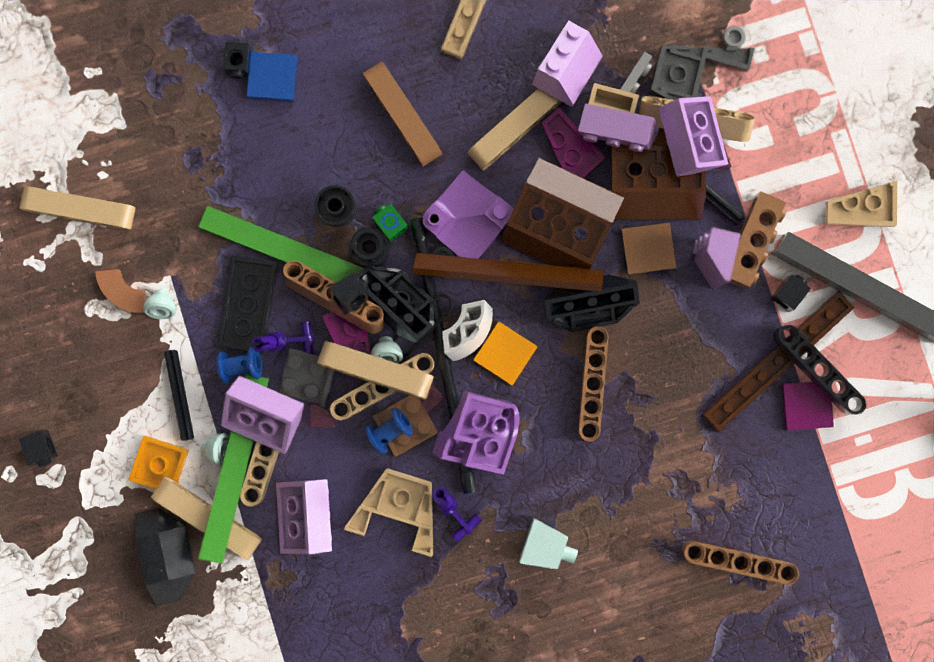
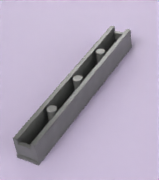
M789 231L786 235H782L775 250L771 253L773 256L934 343V310Z

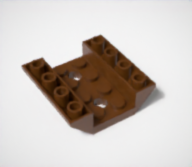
M659 128L650 150L643 149L642 152L630 150L629 146L620 144V147L609 146V152H611V191L625 197L614 220H702L706 196V171L692 175L676 176L664 128ZM637 164L641 168V174L638 176L631 175L628 170L629 166Z
M539 157L509 218L501 242L549 265L590 269L625 197ZM534 207H541L544 210L545 215L542 219L533 217L532 209ZM584 227L588 232L585 239H578L574 233L576 228Z

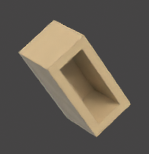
M594 83L588 104L635 113L639 95Z

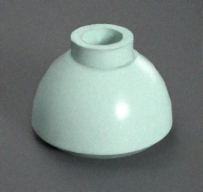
M157 289L155 294L145 301L143 311L151 318L164 320L176 315V305L167 290Z
M388 336L381 337L371 351L372 356L397 364L403 359L401 348Z
M219 433L203 441L201 451L211 463L218 466L223 465L230 436L226 433Z

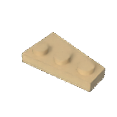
M898 180L825 202V225L896 227Z

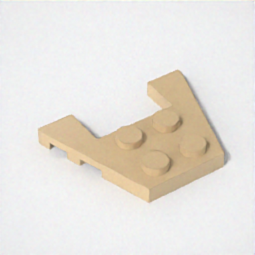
M387 468L346 524L344 530L365 536L373 512L418 526L419 529L412 551L432 557V482Z

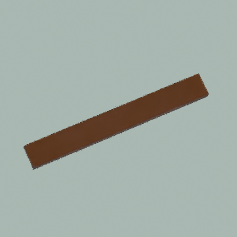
M416 253L413 266V274L599 292H602L603 270L423 253Z
M837 291L800 324L797 329L815 345L855 307L840 291ZM789 334L784 341L789 342L791 335ZM776 346L711 405L702 416L719 432L791 367L794 362ZM800 347L798 354L802 357L807 351L805 348Z

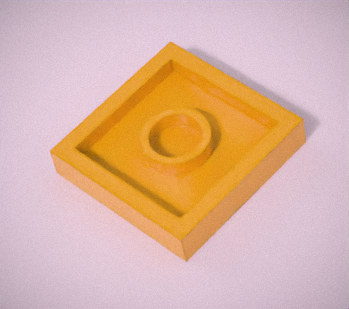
M498 322L473 361L512 386L538 346L501 322Z
M143 435L128 480L153 489L158 487L164 476L179 483L189 449Z

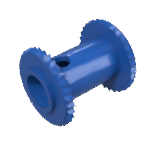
M252 347L249 348L248 355L230 358L226 352H220L216 361L220 380L224 384H229L232 376L251 373L254 379H259L262 375L260 353L254 351Z
M392 408V418L375 429V427L370 425L366 427L367 438L379 453L386 454L388 452L387 444L402 433L409 437L413 435L410 421L398 408Z

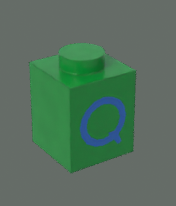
M384 204L374 212L373 221L385 234L390 243L409 229L392 204H389L387 207Z

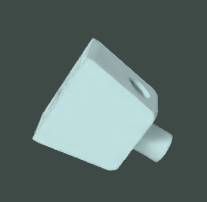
M533 518L519 562L527 565L558 569L561 560L574 564L578 550L566 546L568 537L565 534Z

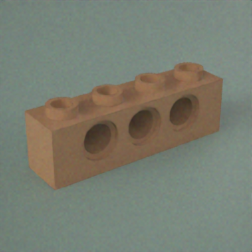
M762 191L755 195L739 232L741 235L729 283L742 289H747L751 285L754 286L760 274L757 273L759 265L765 263L769 254L766 251L768 244H772L777 236L778 231L775 230L777 223H781L786 215L787 210L784 209L785 201ZM760 215H764L768 218V226H764L760 223ZM751 236L759 239V247H754L751 244ZM742 257H747L750 260V268L742 266Z

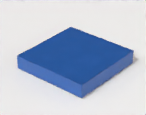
M251 51L247 97L250 99L294 102L297 55Z

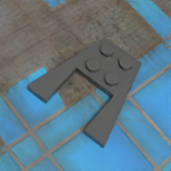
M662 45L659 50L649 92L660 98L670 100L694 98L697 96L705 61L748 72L755 48H713L707 46L695 48L691 46Z

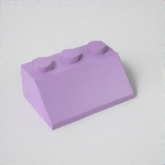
M568 21L538 68L532 85L573 107L602 59V54L590 33Z
M711 96L679 98L659 108L676 176L692 175L728 165Z
M585 104L578 132L583 136L584 140L596 143L597 140L606 141V144L609 146L620 147L621 144L629 146V149L632 151L642 152L643 149L650 150L659 128L654 117Z
M712 227L700 236L698 240H695L692 253L695 254L694 261L711 288L717 289L730 281L741 234Z
M239 376L226 393L221 426L285 454L300 423L304 404Z
M327 480L276 483L280 553L315 554L332 551Z

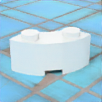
M485 300L463 304L458 321L451 328L442 331L444 352L451 360H460L470 355L487 337L492 324L493 311Z

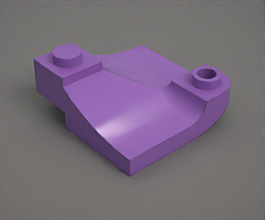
M463 170L440 198L424 213L423 224L436 239L458 257L479 259L506 227L514 208ZM432 216H437L439 218V221L437 223H432L430 221V218Z
M464 391L450 422L443 431H439L432 453L441 459L458 462L467 467L504 474L519 428L520 417L517 406L506 400L493 399Z

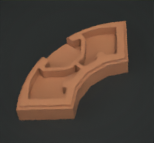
M119 269L95 271L97 283L102 293L111 303L128 312L146 314L143 311L146 301L145 290L134 289L128 286Z

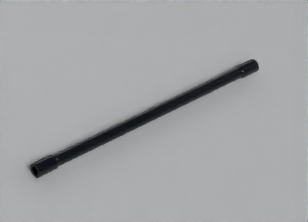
M423 217L411 219L410 223L417 253L429 254ZM422 275L425 292L433 299L437 295L434 276ZM438 299L434 301V324L442 317ZM442 321L433 330L451 420L459 405L451 361L444 352L442 334L444 325ZM459 463L463 493L477 492L472 467Z

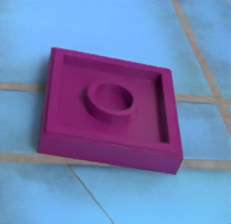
M813 382L781 384L785 430L834 427L832 402Z

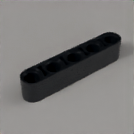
M785 325L774 331L773 340L776 345L842 413L858 415L864 412L867 405L865 398L795 326ZM783 330H787L790 333L791 339L789 342H785L782 339ZM800 347L805 348L807 351L805 359L800 358L798 354ZM817 364L823 367L822 376H818L815 373ZM834 381L840 385V390L837 394L833 392L831 387ZM851 398H853L857 404L856 408L853 411L848 406V402Z

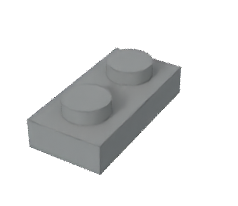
M643 53L620 90L633 94L636 93L640 86L637 81L641 75L646 77L652 67L649 64L652 58L650 54Z

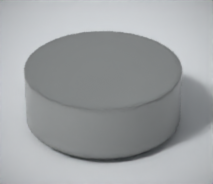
M738 26L728 27L722 34V44L725 48H741L746 40L744 30Z

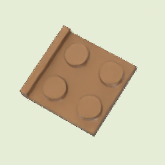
M670 222L621 229L628 275L676 269Z
M408 396L373 416L379 427L392 418L391 409L398 408L410 421L413 435L409 437L402 433L388 443L395 457L438 433L420 399L414 396Z

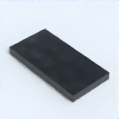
M231 256L217 347L248 352L250 347L259 345V343L252 344V340L255 337L267 335L278 262Z

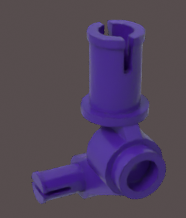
M311 321L301 322L302 336L285 337L282 332H273L263 337H255L252 340V344L259 343V345L252 346V348L256 352L265 350L273 352L283 349L286 342L303 341L304 352L314 354L312 343L314 335L311 333Z
M438 487L436 489L439 491V494L435 490L432 494L436 507L444 515L452 514L462 526L451 535L459 543L467 534L473 533L472 529L482 522V519L475 513L472 518L465 522L455 511L457 506L455 498L448 494L444 487Z

